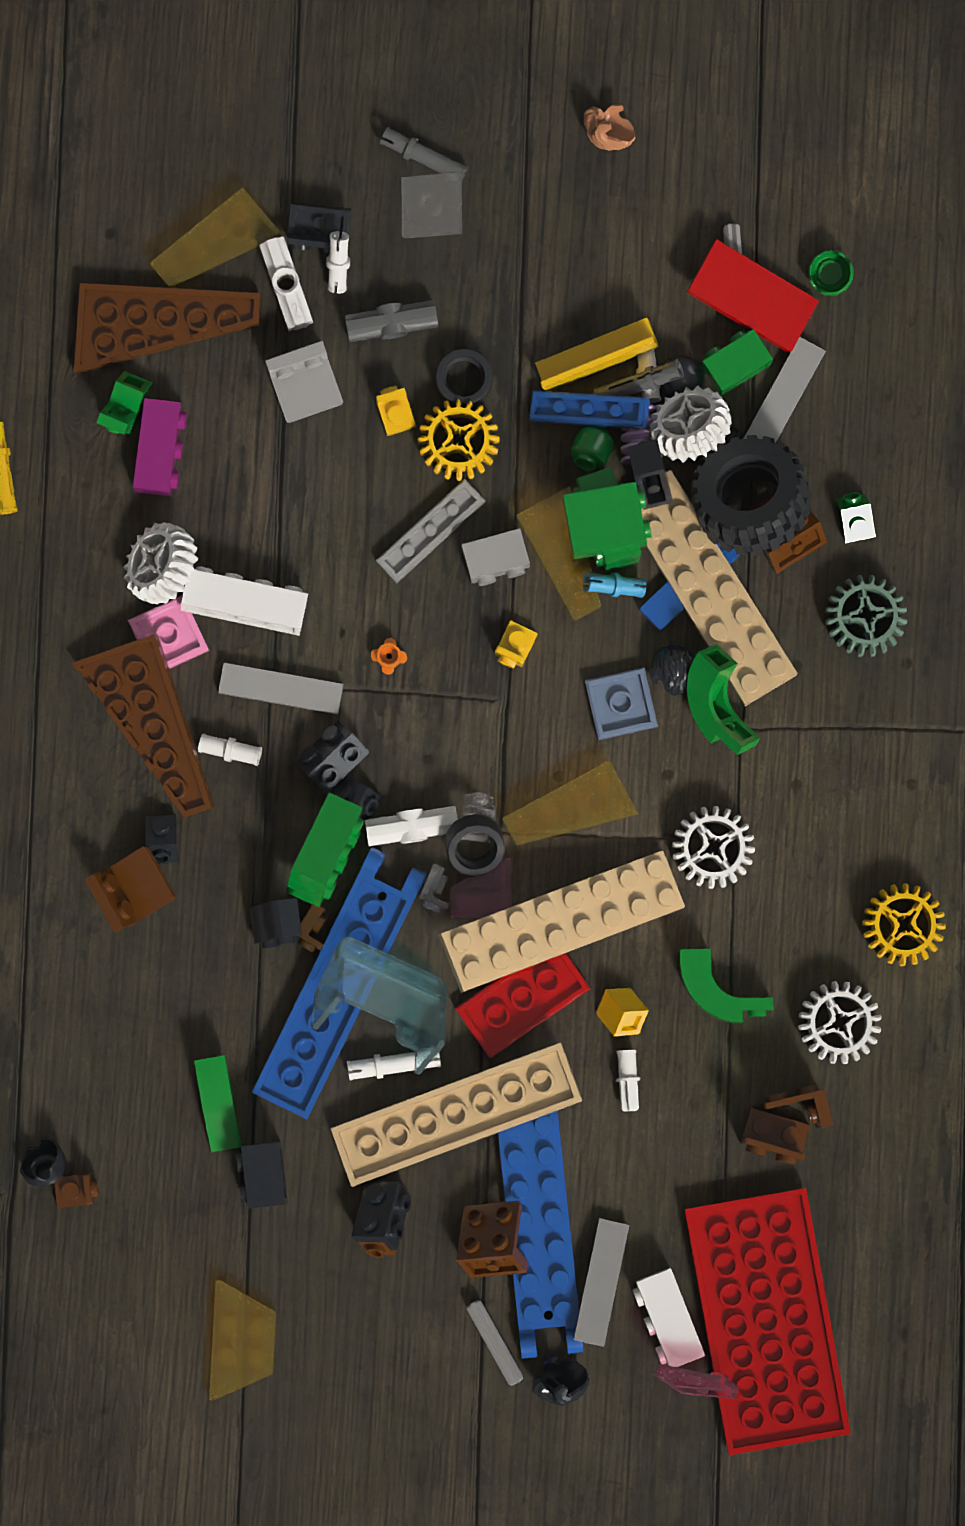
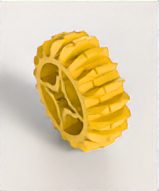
M457 399L456 407L451 408L447 400L444 401L445 411L442 412L437 406L433 407L436 418L426 414L425 421L430 426L420 425V432L427 436L418 437V443L428 445L420 449V455L431 454L425 460V464L430 466L436 462L435 474H439L443 468L446 469L445 479H450L451 473L456 472L457 481H461L462 472L467 471L469 479H473L474 472L472 469L476 468L479 473H484L485 469L481 462L492 465L493 459L487 454L497 455L498 448L490 445L500 442L499 436L490 435L498 430L497 424L487 425L492 420V415L489 413L481 417L484 411L482 405L478 406L474 412L472 411L473 403L471 401L466 404V408H462L460 400ZM462 417L474 423L459 427L449 419ZM442 425L448 438L442 443V447L436 450L433 439L436 430ZM481 430L484 436V444L481 451L476 455L470 445V440ZM452 432L459 434V437L461 434L465 436V447L463 445L458 446V443L457 445L452 444L454 442ZM452 453H459L469 461L451 462L443 457L445 455L449 456Z
M907 883L902 884L901 893L898 892V888L894 884L890 886L891 896L884 889L879 891L882 902L877 898H871L870 902L876 909L866 908L864 910L866 915L872 916V920H863L862 925L871 926L872 931L863 933L864 938L873 936L875 941L868 945L869 949H873L877 945L881 947L876 955L878 958L883 957L886 952L889 953L887 958L888 964H892L895 957L898 956L899 966H905L906 957H909L912 965H916L918 963L916 954H919L923 960H927L929 956L925 949L927 948L932 952H936L938 949L932 943V940L943 941V936L935 932L936 930H944L946 928L945 924L936 923V919L944 917V912L934 914L932 909L937 907L939 902L936 900L930 905L926 902L931 896L929 891L923 894L922 897H919L920 886H915L911 894L909 893V885ZM896 900H907L915 903L906 913H899L887 906L890 902ZM921 910L925 913L928 921L926 936L922 934V931L916 924V919ZM881 913L886 916V919L891 924V932L886 940L883 938L879 927ZM913 913L908 922L910 932L907 933V930H904L895 936L900 926L897 918L900 917L903 920ZM902 936L909 937L920 943L918 947L911 950H900L893 947Z

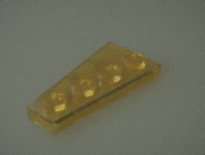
M242 187L150 262V266L165 284L172 288L258 247L267 240L281 236V232Z
M569 486L517 514L516 517L575 622L600 609L601 604L598 592H585L583 589V585H589V583H583L585 574L587 572L592 573L588 557L573 560L562 501L563 495L571 494Z
M607 761L505 816L502 820L516 846L635 816L639 813L611 762Z

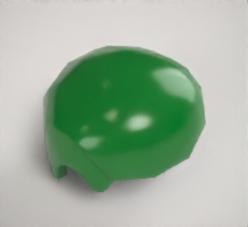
M825 250L816 255L809 265V281L820 294L837 296L846 291L853 282V265L850 259L840 251Z

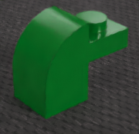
M124 371L116 380L109 403L100 412L97 424L105 426V429L112 433L131 434L142 413L144 398L148 397L152 382Z

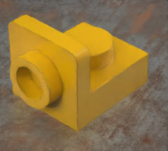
M393 386L380 391L381 395L376 397V403L387 436L416 428L405 388L398 389L397 386Z
M510 620L495 650V655L499 656L498 662L513 669L516 665L522 667L538 633Z

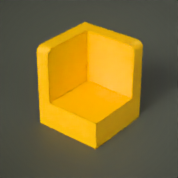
M631 988L605 990L596 1013L613 1036H625L640 1033L649 1010Z

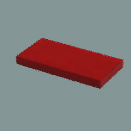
M717 239L713 242L686 291L689 295L750 331L754 329L758 336L788 354L792 352L819 300Z
M564 953L496 979L455 1009L488 1057L492 1058L591 988L568 955Z

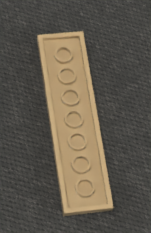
M669 470L667 477L673 503L645 510L641 508L643 520L648 519L652 537L647 538L646 548L706 645L710 647L718 644L738 663L729 678V682L744 706H747L797 676V672L718 545L713 544L708 539L707 534L703 532L692 503L672 471Z
M662 850L439 934V938L462 993L685 908V905Z
M558 1043L333 1127L331 1131L351 1187L582 1102L583 1100L563 1045Z

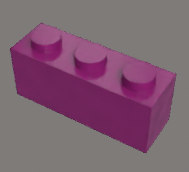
M144 398L133 489L137 493L171 497L172 488H178L179 471H175L176 459H181L183 453V441H179L180 429L185 430L187 423V412L183 411L181 402Z

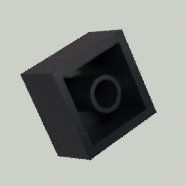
M281 1142L241 1146L242 1153H236L238 1172L244 1171L245 1184H240L241 1202H247L248 1209L288 1204Z

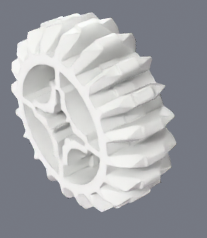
M697 386L693 391L686 387L685 391L680 394L675 391L674 397H664L665 404L657 405V413L651 415L653 422L649 426L653 436L652 440H658L661 453L664 456L668 455L672 461L678 458L685 462L688 457L695 461L699 455L707 458L708 451H717V444L725 443V435L730 434L729 425L732 424L727 403L724 402L718 392L714 393L709 387L703 390Z
M154 523L152 528L146 527L144 535H137L136 544L131 545L132 551L126 556L129 561L123 568L127 571L124 577L128 582L127 588L137 598L151 604H167L169 599H176L177 592H184L185 583L191 582L189 579L190 574L196 571L193 568V564L198 560L194 555L197 551V547L193 545L194 539L183 528L171 523Z
M718 806L713 807L712 815L708 816L706 807H702V818H698L695 812H691L689 815L693 823L690 824L684 819L680 823L686 829V832L676 830L674 833L675 836L682 839V842L676 841L672 843L673 848L681 849L680 853L673 855V859H684V863L678 866V870L683 871L687 867L691 870L685 877L687 880L692 879L694 874L698 875L697 886H701L705 878L708 879L709 889L714 888V880L718 879L720 887L724 888L726 887L725 877L727 876L732 883L737 882L734 871H737L740 875L746 874L747 871L741 866V863L746 865L752 864V859L746 857L745 853H754L755 848L746 846L745 843L751 842L754 837L753 835L744 837L742 834L749 828V825L744 824L740 828L736 825L741 819L740 815H736L732 821L729 820L728 817L731 810L728 808L724 811L723 817L718 816ZM718 823L731 831L722 836H716L704 824ZM696 829L700 834L702 848L690 856L688 850L689 838ZM726 839L718 849L719 856L713 855V852L712 854L707 852L700 856L709 846L708 840L721 842ZM737 839L738 855L734 864L730 866L725 855V847ZM704 859H711L721 867L722 871L708 872L699 868L696 864Z
M837 981L832 982V992H829L828 988L823 984L820 986L821 997L814 991L810 993V997L815 1001L814 1004L808 1001H804L802 1004L810 1010L809 1014L801 1012L798 1016L801 1019H807V1024L799 1025L798 1029L801 1031L808 1029L809 1035L801 1038L802 1042L812 1039L814 1044L808 1050L814 1052L818 1047L822 1049L818 1055L820 1060H823L826 1054L830 1053L829 1061L831 1064L836 1063L837 1055H841L842 1064H847L849 1053L854 1061H858L860 1059L857 1052L858 1049L864 1054L870 1052L869 1048L865 1045L866 1041L873 1045L877 1043V1040L870 1036V1033L881 1032L880 1027L872 1026V1021L881 1020V1015L871 1016L870 1012L877 1009L878 1005L877 1003L870 1006L866 1005L865 1002L871 998V995L867 993L860 998L858 996L862 989L860 986H856L852 993L849 992L850 982H844L842 991L839 990ZM842 997L849 999L859 1009L850 1013L844 1012L835 1003L833 998ZM825 1002L829 1018L826 1024L816 1029V1013ZM836 1014H840V1018L843 1016L847 1018L853 1015V1018L843 1025L844 1031H839V1028L826 1030L827 1027L836 1021ZM864 1017L863 1033L859 1040L854 1043L851 1026L853 1022ZM828 1033H835L844 1042L846 1048L829 1046L820 1037Z

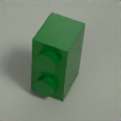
M754 329L748 333L744 330L738 332L729 339L731 342L729 345L722 349L716 346L704 355L705 360H703L701 367L720 396L728 393L772 364V356Z

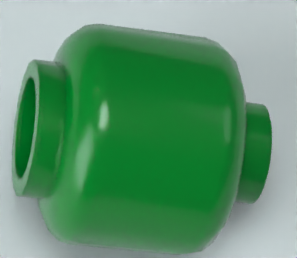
M582 427L578 431L570 449L574 463L586 471L603 468L614 449V440L605 427Z

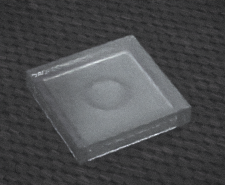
M459 172L401 178L403 238L462 234V175Z

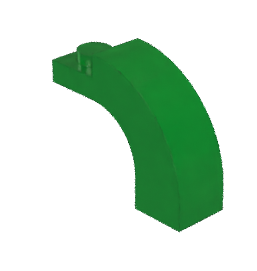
M718 644L699 651L691 664L687 678L688 703L692 716L706 739L710 743L721 739L730 750L739 755L755 747L760 737L736 715L730 705L727 686L729 678L738 663Z
M680 949L678 951L679 972L683 986L692 1001L708 1015L725 1022L743 1023V1011H748V1017H766V1011L773 1010V997L738 998L723 992L717 986L712 976L711 949Z

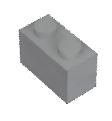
M520 528L461 545L471 584L478 582L479 586L488 585L496 582L495 577L507 574L508 578L517 577L525 574L526 568H530V561Z

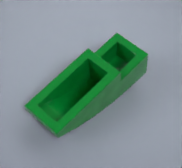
M226 1056L194 1060L211 1152L241 1147Z

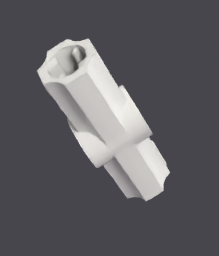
M276 237L260 244L259 247L288 331L299 330L312 324L313 320L285 238ZM290 278L295 283L291 289L282 290L278 287L280 280Z
M451 806L426 811L423 809H413L398 812L394 816L365 820L369 847L401 842V844L427 840L428 837L446 835L450 826L458 820L456 807Z

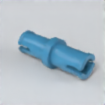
M587 572L583 579V583H589V585H583L585 592L608 593L610 597L626 595L642 598L646 592V588L640 587V585H646L645 579L621 577L619 573L601 575Z

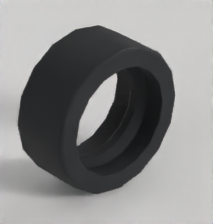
M462 348L453 350L442 358L437 366L435 381L438 393L444 401L448 400L450 405L456 407L455 403L459 399L461 407L466 408V404L469 401L475 407L486 399L491 391L493 375L491 366L483 355L475 350ZM461 361L471 362L476 365L482 376L481 385L478 390L467 396L457 395L452 392L446 381L447 372L450 367Z
M477 814L463 816L456 820L447 830L445 846L448 859L459 872L472 876L483 875L495 869L502 861L505 852L503 836L496 822L487 816ZM469 833H486L492 838L493 845L491 849L480 857H463L457 851V843Z

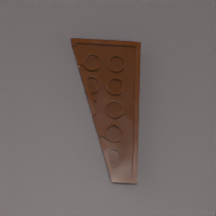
M80 283L74 373H82L258 326L261 293Z
M153 634L73 662L74 668L87 681L88 687L93 694L98 696L106 707V712L131 746L141 755L145 761L144 764L157 777L163 786V790L182 816L188 817L215 808L158 634Z

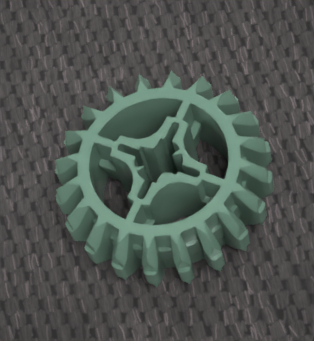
M862 575L857 576V586L850 579H847L845 581L847 591L843 587L838 586L835 591L840 598L831 595L828 599L836 607H827L825 609L826 614L834 615V618H829L825 621L826 626H836L835 629L829 632V636L834 637L837 634L841 636L836 642L838 647L845 641L849 643L846 648V653L848 654L852 652L854 646L858 647V657L864 655L865 648H868L870 657H874L876 655V646L881 653H886L887 646L885 641L894 647L897 641L892 634L898 637H902L904 631L897 627V625L903 626L907 624V619L898 617V615L907 612V607H897L896 605L903 600V596L899 595L893 599L891 595L895 592L896 587L891 586L888 591L883 589L886 584L885 579H882L878 586L874 585L875 576L873 575L869 576L867 584H864ZM867 593L881 598L888 608L874 606ZM858 594V609L854 612H849L847 615H842L844 602L851 596ZM863 607L866 609L867 614L876 615L870 619L869 625L866 623L865 618L857 617L863 612ZM890 617V625L887 632L875 639V622ZM844 624L858 626L862 630L865 640L852 635Z

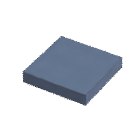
M644 667L585 680L598 740L658 727Z

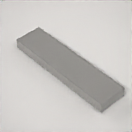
M799 337L744 439H747V435H757L758 439L768 436L774 438L775 443L777 442L826 352L825 350Z
M464 479L386 550L376 562L397 584L485 503V500Z
M224 663L218 693L338 715L344 685Z
M599 1218L573 1339L575 1341L602 1347L605 1345L629 1225Z

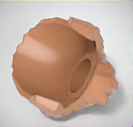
M612 104L605 112L594 106L585 111L584 126L590 141L596 147L608 151L620 150L630 146L634 141V127L629 119L622 118L619 115V112L624 110L622 104Z

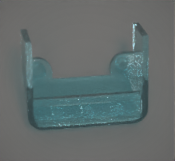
M345 937L335 947L315 991L312 1028L317 1030L330 1013H338L344 1006V1002L395 1024V1036L402 1046L415 1051L414 1073L420 1075L445 1045L447 988L444 982L436 975L354 938Z

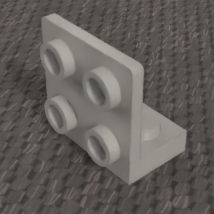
M323 341L265 361L287 423L343 404V399L331 369Z

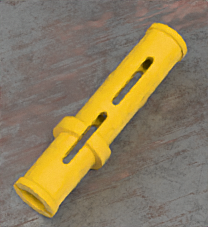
M0 422V515L18 511L9 465L11 452L10 448H7L3 422Z

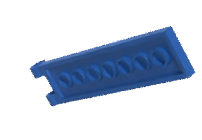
M373 847L363 863L252 1093L305 1119L309 1118L427 873L413 867L401 891L375 879L374 877L386 854ZM380 892H385L387 895L383 901L378 899Z
M558 1111L498 1132L505 1202L519 1201L522 1204L516 1247L529 1262L527 1273L513 1274L522 1359L537 1357L534 1329L565 1326L568 1354L583 1352V1342L573 1340L579 1315L559 1119ZM546 1311L553 1313V1317L550 1320L544 1318Z

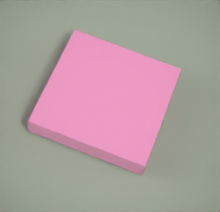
M183 595L168 601L167 604L164 603L128 620L137 640L158 634L169 669L209 651L192 613L181 611Z

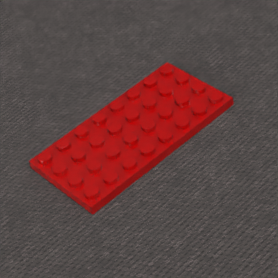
M801 1188L684 1209L728 1455L851 1434L807 1189Z

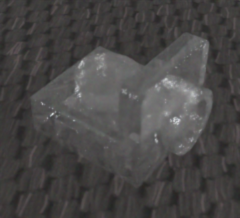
M482 792L463 795L464 808L462 817L477 814L487 816L494 821L496 809L493 797ZM474 832L467 834L461 839L490 843L491 837L486 833Z
M433 864L419 899L425 901L423 904L424 908L440 914L441 909L448 911L450 904L435 898L434 895L436 892L442 894L448 877L443 875L445 868Z

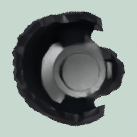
M680 645L662 647L656 652L650 665V679L658 684L657 680H661L664 689L672 696L684 693L688 673L695 658L694 655L686 647H681Z
M553 1355L544 1361V1374L532 1380V1391L539 1398L545 1399L549 1403L564 1406L584 1395L590 1378L588 1377L587 1369L579 1364V1362L571 1359H564L558 1362L555 1361L557 1356Z

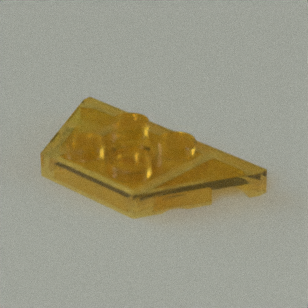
M216 1280L209 1400H216L272 1375L274 1367L276 1311L222 1280Z

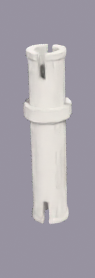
M435 1048L380 1057V1054L374 1055V1058L347 1061L349 1080L377 1076V1079H380L386 1074L441 1067L439 1050Z

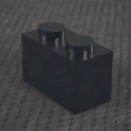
M658 440L643 441L637 445L629 446L628 451L638 490L643 489L646 508L643 509L673 503Z

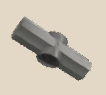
M434 300L407 305L389 303L381 305L373 311L345 315L349 342L377 337L395 339L407 335L408 332L438 327Z

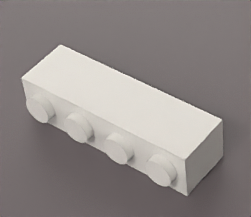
M196 567V571L192 572L189 576L191 582L185 583L181 611L300 636L308 594L303 593V590L299 587L285 586L284 589L274 587L273 583L267 580L246 581L243 580L242 576L234 573H226L225 576L213 574V570L205 567Z

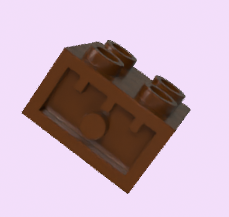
M774 494L759 502L755 506L751 507L747 511L754 510L765 505L774 496ZM811 510L809 516L804 518L805 525L799 532L794 531L795 538L789 543L783 541L779 544L780 548L772 551L771 548L764 550L770 567L776 574L828 543L820 521Z
M148 846L139 848L108 869L94 873L84 879L114 933L133 926L176 899L173 889Z
M816 1085L796 1089L797 1095L787 1097L786 1092L766 1096L767 1103L761 1104V1109L766 1110L809 1099L811 1105L806 1106V1111L810 1124L815 1123L816 1128L833 1126L825 1089L817 1090Z
M750 1108L740 1143L747 1145L745 1150L747 1152L766 1156L767 1151L776 1154L775 1160L795 1165L796 1160L804 1161L805 1154H802L810 1125Z
M519 1201L464 1207L456 1261L470 1278L527 1273L529 1262L516 1247L522 1204Z

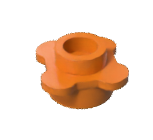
M387 638L379 649H374L371 652V659L381 665L384 674L389 675L394 672L396 666L407 661V654L404 651H400L394 639ZM391 654L392 658L387 659L386 655Z

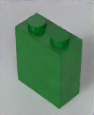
M636 482L563 495L562 501L573 560L646 547L647 538L652 537L649 520H643L641 508H646L643 489L637 490Z

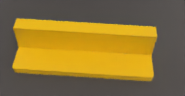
M644 318L538 361L535 364L542 380L540 382L542 388L545 391H552L658 348L659 345L649 319Z

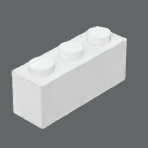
M669 1267L636 1280L638 1288L633 1289V1293L638 1306L645 1305L649 1317L644 1318L650 1336L657 1335L660 1346L655 1349L661 1364L668 1363L669 1368L674 1369L704 1357L703 1348L671 1268Z

